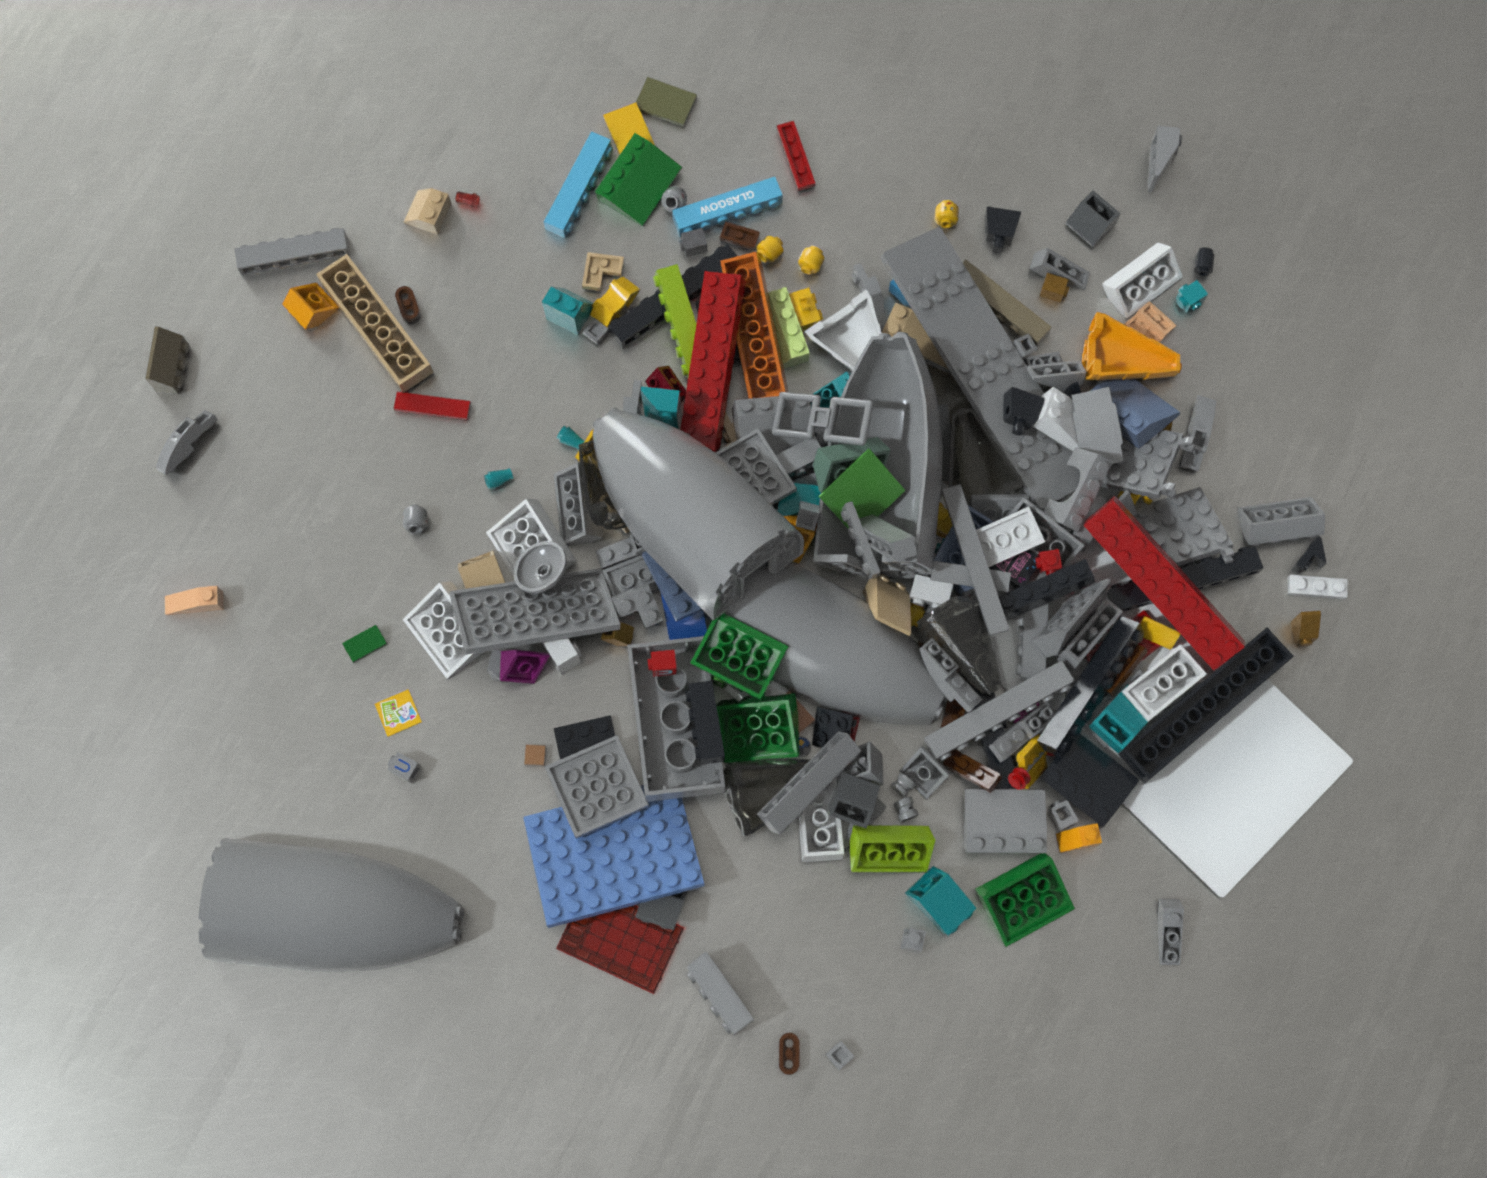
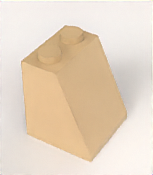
M494 550L458 563V570L466 589L506 583Z

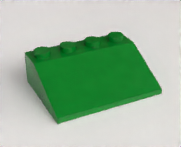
M634 133L596 189L595 194L599 201L643 227L662 199L663 193L671 186L681 171L682 166L650 141Z
M723 613L714 621L712 620L690 663L698 669L763 701L788 646Z
M795 693L765 696L763 701L750 697L744 698L740 702L736 699L721 700L716 704L725 754L724 763L799 757V723Z
M1046 853L1034 856L975 889L984 910L1005 947L1075 909L1053 859Z

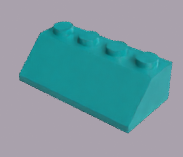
M641 386L645 416L667 423L680 430L682 421L680 391Z

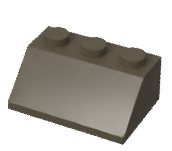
M158 326L154 328L145 379L156 392L178 394L179 388L183 384L181 376L182 371L186 367L185 354L189 351V344L183 335Z

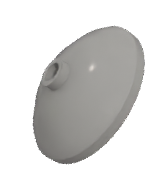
M551 541L539 542L527 548L520 555L514 567L513 575L517 586L524 592L534 594L544 592L553 587L565 572L567 566L565 551L560 545Z

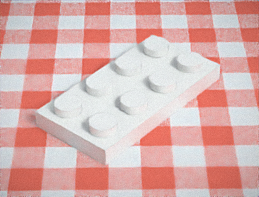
M1030 507L976 530L988 567L1045 542Z

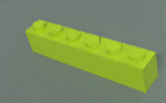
M678 264L656 270L653 281L655 287H659L661 293L658 294L659 300L666 309L664 316L666 322H670L672 328L670 329V335L677 344L675 351L677 357L681 358L683 363L681 365L682 373L688 379L696 321Z

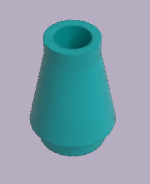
M566 426L561 428L556 437L560 440V443L580 450L585 441L570 427Z
M510 468L489 471L484 475L488 489H496L513 479Z

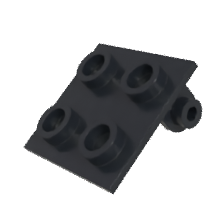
M817 707L812 745L823 747L838 731L848 733L850 736L851 727L856 726L857 720L850 714Z

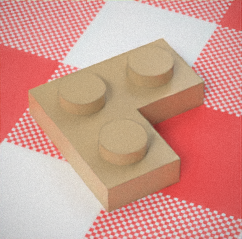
M588 252L582 289L601 291L603 274L622 276L624 257Z

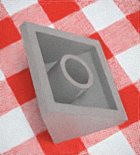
M923 746L899 770L900 773L913 781L916 785L915 788L926 799L950 776V773Z

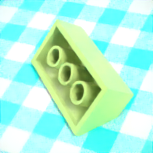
M784 287L768 292L784 369L808 362L810 352L787 288Z

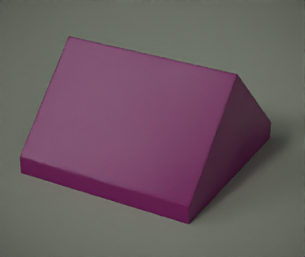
M524 650L501 651L500 680L504 682L534 684L550 654Z

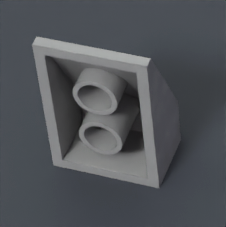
M1157 127L1150 148L1148 192L1153 191L1170 165L1174 155H1177L1178 147L1182 144L1180 128Z

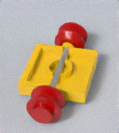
M1037 734L1028 741L1026 746L1017 754L1019 767L1015 768L1008 776L1010 785L1015 789H1029L1047 769L1046 756H1053V754L1044 751L1037 740L1040 734Z

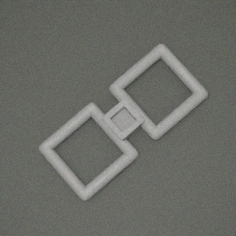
M780 392L772 435L811 440L814 437L815 428H825L823 439L826 442L860 446L866 444L874 405L873 401L832 397L829 408H821V397L819 395ZM786 400L813 402L807 432L780 429ZM838 405L865 408L859 437L832 435Z

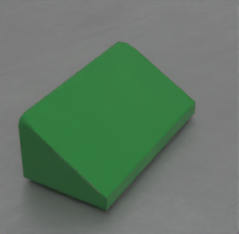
M377 625L342 643L353 663L387 644Z

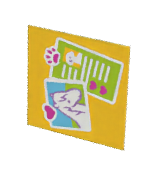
M409 689L374 704L387 737L422 722Z

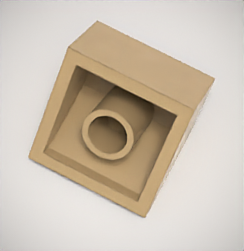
M433 188L417 191L404 223L438 235L452 204L449 194Z

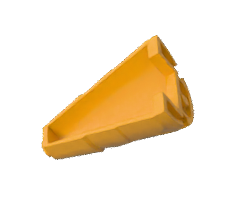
M1096 312L1088 331H1090V334L1088 335V340H1085L1081 363L1086 371V380L1106 381L1138 378L1147 380L1174 377L1181 372L1180 354L1153 338L1150 339L1133 328L1127 327L1112 317Z

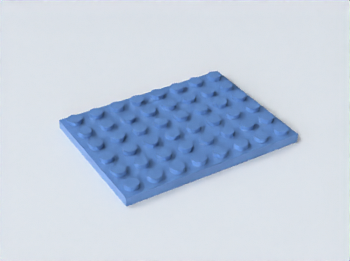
M641 785L640 787L644 793V785ZM682 798L648 802V808L577 839L572 832L562 807L523 817L547 927L559 926L705 886Z

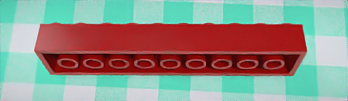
M705 271L680 430L716 453L720 450L746 280L740 274Z
M1116 496L1085 520L1083 526L1213 671L1245 647V640Z

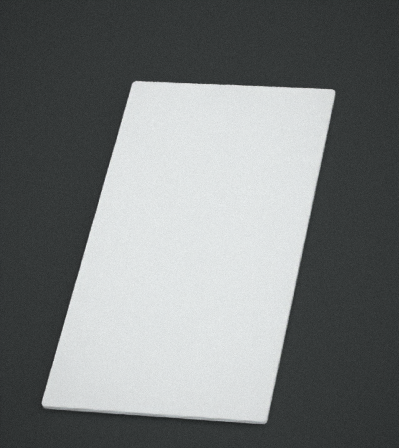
M1071 495L1065 496V497H1064L1061 501H1059V502H1064V501H1066L1067 499H1069V498L1071 497ZM1063 527V528H1065L1067 531L1071 532V529H1068V528H1066V527ZM1094 537L1086 550L1079 552L1068 565L1070 566L1086 559L1094 575L1095 583L1108 578L1111 580L1106 593L1111 588L1110 586L1116 583L1124 585L1131 580ZM1072 594L1065 595L1048 603V621ZM1105 594L1102 603L1098 606L1097 610H1099L1102 607V605L1107 600H1109L1107 594ZM962 595L944 613L942 621L978 606L977 598L972 602ZM1154 604L1122 612L1121 614L1123 617L1132 619L1145 610L1152 620L1178 631ZM1019 616L1007 620L1009 627L1007 632L989 636L986 629L959 641L963 642L980 638V641L985 643L987 653L984 654L985 659L990 661L992 672H989V674L1006 691L1024 682L1019 681V675H1016L1017 663H1020V656H1017L1018 644H1021V637H1018V627L1022 626V619ZM1092 617L1088 618L1086 620V623H1088ZM1113 625L1107 630V632L1102 636V638L1096 643L1094 647H1096L1105 639ZM1181 634L1171 650L1163 646L1159 647L1142 660L1129 677L1139 669L1144 674L1180 644L1206 672V675L1147 722L1127 745L1215 672ZM1059 656L1046 657V669L1058 663L1057 659ZM1084 658L1082 662L1086 668L1088 661ZM1267 679L1147 783L1144 784L1140 780L1123 804L1217 896L1222 898L1353 763V759ZM1056 692L1053 694L1054 698L1048 701L1055 713L1065 699V692L1059 694ZM1084 725L1081 732L1084 737L1140 780L1118 755L1119 753H1116L1109 745L1104 748Z

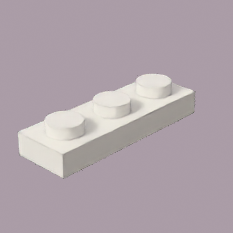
M1289 575L1288 595L1346 599L1347 579Z

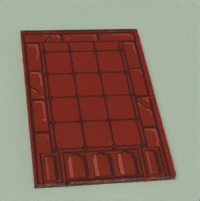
M633 905L568 923L556 949L655 994L676 945L679 943L684 927L676 924L674 930L663 929L653 923H645L635 918L639 906Z

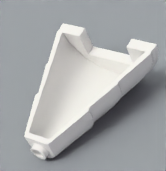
M865 290L853 298L849 305L822 323L819 321L807 329L805 333L809 336V339L853 371L872 336H879L881 328L877 321L872 298L869 292Z

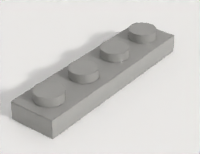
M853 502L845 503L841 511L842 519L844 522L847 521L849 536L851 539H854L856 544V554L858 557H861L863 571L871 580L878 577L880 569Z

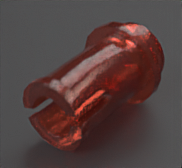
M458 191L455 201L456 203L469 204L471 207L479 205L480 196L476 193L469 194Z

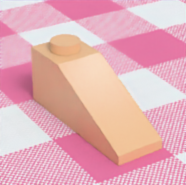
M218 586L198 587L165 596V615L224 610L223 591Z

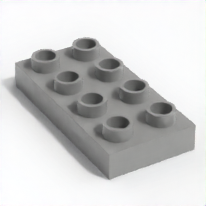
M704 636L628 645L645 802L725 793L722 762L700 765V759L695 757L694 747L698 746L697 740L692 739L691 728H694V722L689 720L688 710L691 709V703L686 702L685 696L688 684L711 680L710 674L690 663ZM675 650L676 675L653 677L652 670L648 671L647 659L651 658V652Z

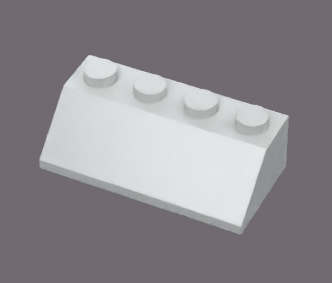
M1158 242L1102 283L1112 304L1125 318H1129L1183 276L1172 247Z

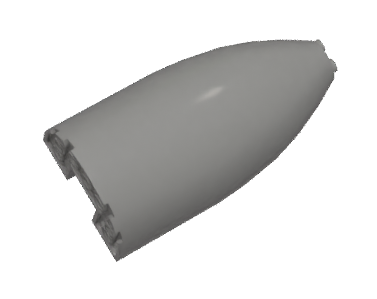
M897 332L893 337L887 333L872 336L860 355L841 396L843 398L873 401L874 405L867 439L878 437L891 449L885 467L905 489L878 518L914 536L918 543V548H916L917 555L894 562L872 549L880 569V574H884L892 579L915 578L916 574L922 576H929L931 574L942 482L943 446L941 415L937 395L927 364L916 342L917 340L911 338L905 332ZM838 405L832 435L859 437L865 408ZM828 442V446L837 445V444H842V443ZM820 499V514L817 523L813 562L835 571H846L854 575L866 576L862 568L863 561L856 554V544L854 539L850 538L848 528Z
M616 407L612 408L602 418L594 421L593 443L597 463L605 489L616 511L647 553L713 621L744 598V578L768 560L769 571L775 575L803 554L804 538L802 534L736 469L689 434L667 423L643 415L621 411Z
M768 560L744 578V598L725 612L728 616L788 646L771 685L786 693L788 691L792 694L795 693L796 698L817 707L850 714L860 718V720L876 723L921 725L931 724L932 720L937 721L943 709L941 703L945 704L948 700L928 672L919 650L921 647L914 639L876 620L868 603L863 599L793 562L773 575L769 571Z
M225 838L220 841L221 846L214 849L212 854L213 864L211 867H207L199 906V919H201L202 927H200L198 933L199 943L204 945L202 954L211 961L316 972L379 970L404 965L432 956L456 946L457 941L461 939L462 930L458 928L459 920L463 921L464 909L460 903L413 873L390 863L353 853L326 848Z

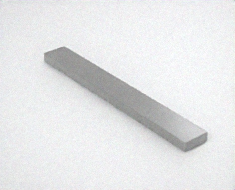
M961 484L942 489L941 492L989 636L1007 632L1009 627Z

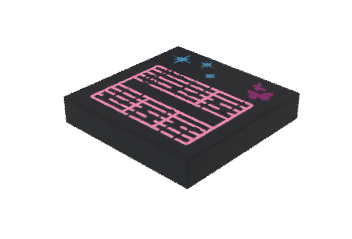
M1026 550L991 566L989 569L1010 572V583L1019 588L1026 585L1036 570L1035 558L1038 556L1032 551Z

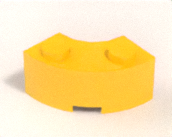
M624 276L617 280L614 279L610 283L608 291L600 299L598 298L594 301L590 315L604 326L609 327L612 320L621 317L619 313L625 306L629 308L640 289Z

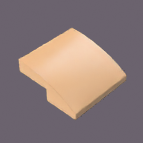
M1150 301L1124 324L1150 339L1153 338L1159 343L1177 326Z

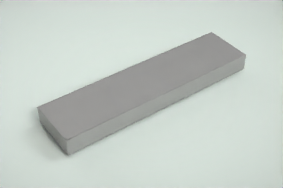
M933 561L930 580L973 587L966 566ZM990 570L996 590L1008 592L1011 573Z

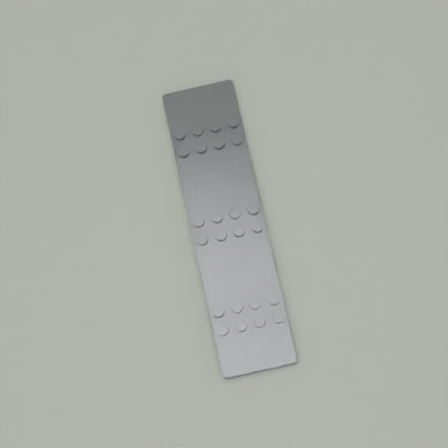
M937 227L885 251L881 256L882 262L1023 490L1029 495L1030 501L1042 510L1046 507L1049 499L1058 501L1073 493L1080 480V471L1067 465L1073 451L1033 426L1028 430L1024 429L1023 435H1014L1012 433L1013 425L1005 423L1003 420L1004 393L1011 387L1040 397L1044 393L1038 383L1032 380L1027 370V365L942 229Z

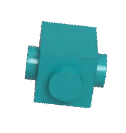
M1196 280L1190 285L1185 284L1179 288L1176 301L1178 306L1187 313L1192 309L1195 311L1200 308L1208 293Z

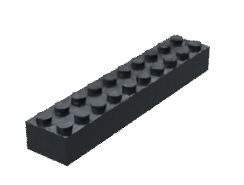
M1268 627L1246 644L1242 650L1226 661L1127 745L1118 755L1144 784L1147 783L1294 657L1293 654Z

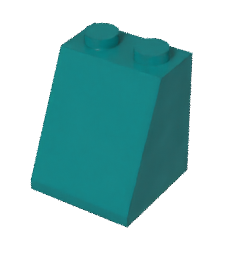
M551 286L542 300L546 320L576 335H579L593 309V302L560 287Z
M794 483L797 491L779 501L778 512L782 516L798 515L800 501L820 505L819 495L821 492L818 486Z
M934 866L905 892L926 917L947 936L956 932L959 925L964 920L969 919L977 909L950 875Z

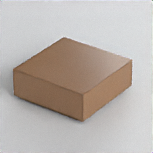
M526 745L524 764L544 766L546 746Z

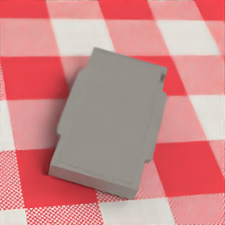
M1106 387L1072 395L1075 410L1072 415L1079 448L1105 457L1113 462L1112 465L1125 462L1122 450L1123 438L1116 404L1113 403L1111 388Z

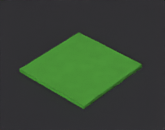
M868 448L819 495V498L849 528L847 521L844 522L841 516L845 503L853 502L859 519L872 514L878 517L905 489Z

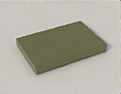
M647 77L636 103L640 112L684 127L697 99V94Z

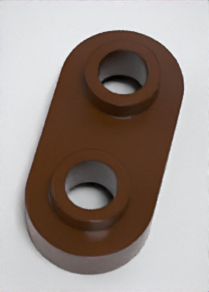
M408 286L399 287L395 292V298L402 318L407 322H414L420 316V310L414 293Z
M785 1033L779 1040V1068L787 1075L794 1074L799 1068L800 1042L799 1038L793 1033ZM786 1040H792L793 1046L787 1047L785 1045ZM787 1060L793 1062L792 1068L785 1066Z

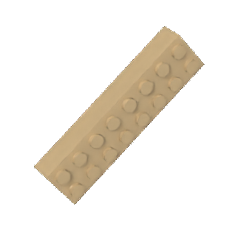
M347 254L316 274L322 286L402 392H406L434 373L430 363Z

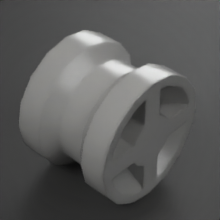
M900 773L898 780L890 786L899 795L906 798L908 791L916 785L906 775Z

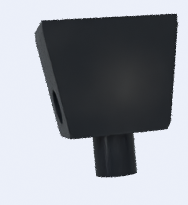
M987 206L985 212V240L993 242L992 249L994 251L1001 252L1003 251L1004 244L1011 245L1021 211Z
M1011 387L1004 393L1003 420L1005 423L1013 425L1012 433L1014 435H1023L1024 429L1028 430L1036 423L1045 398L1015 387Z

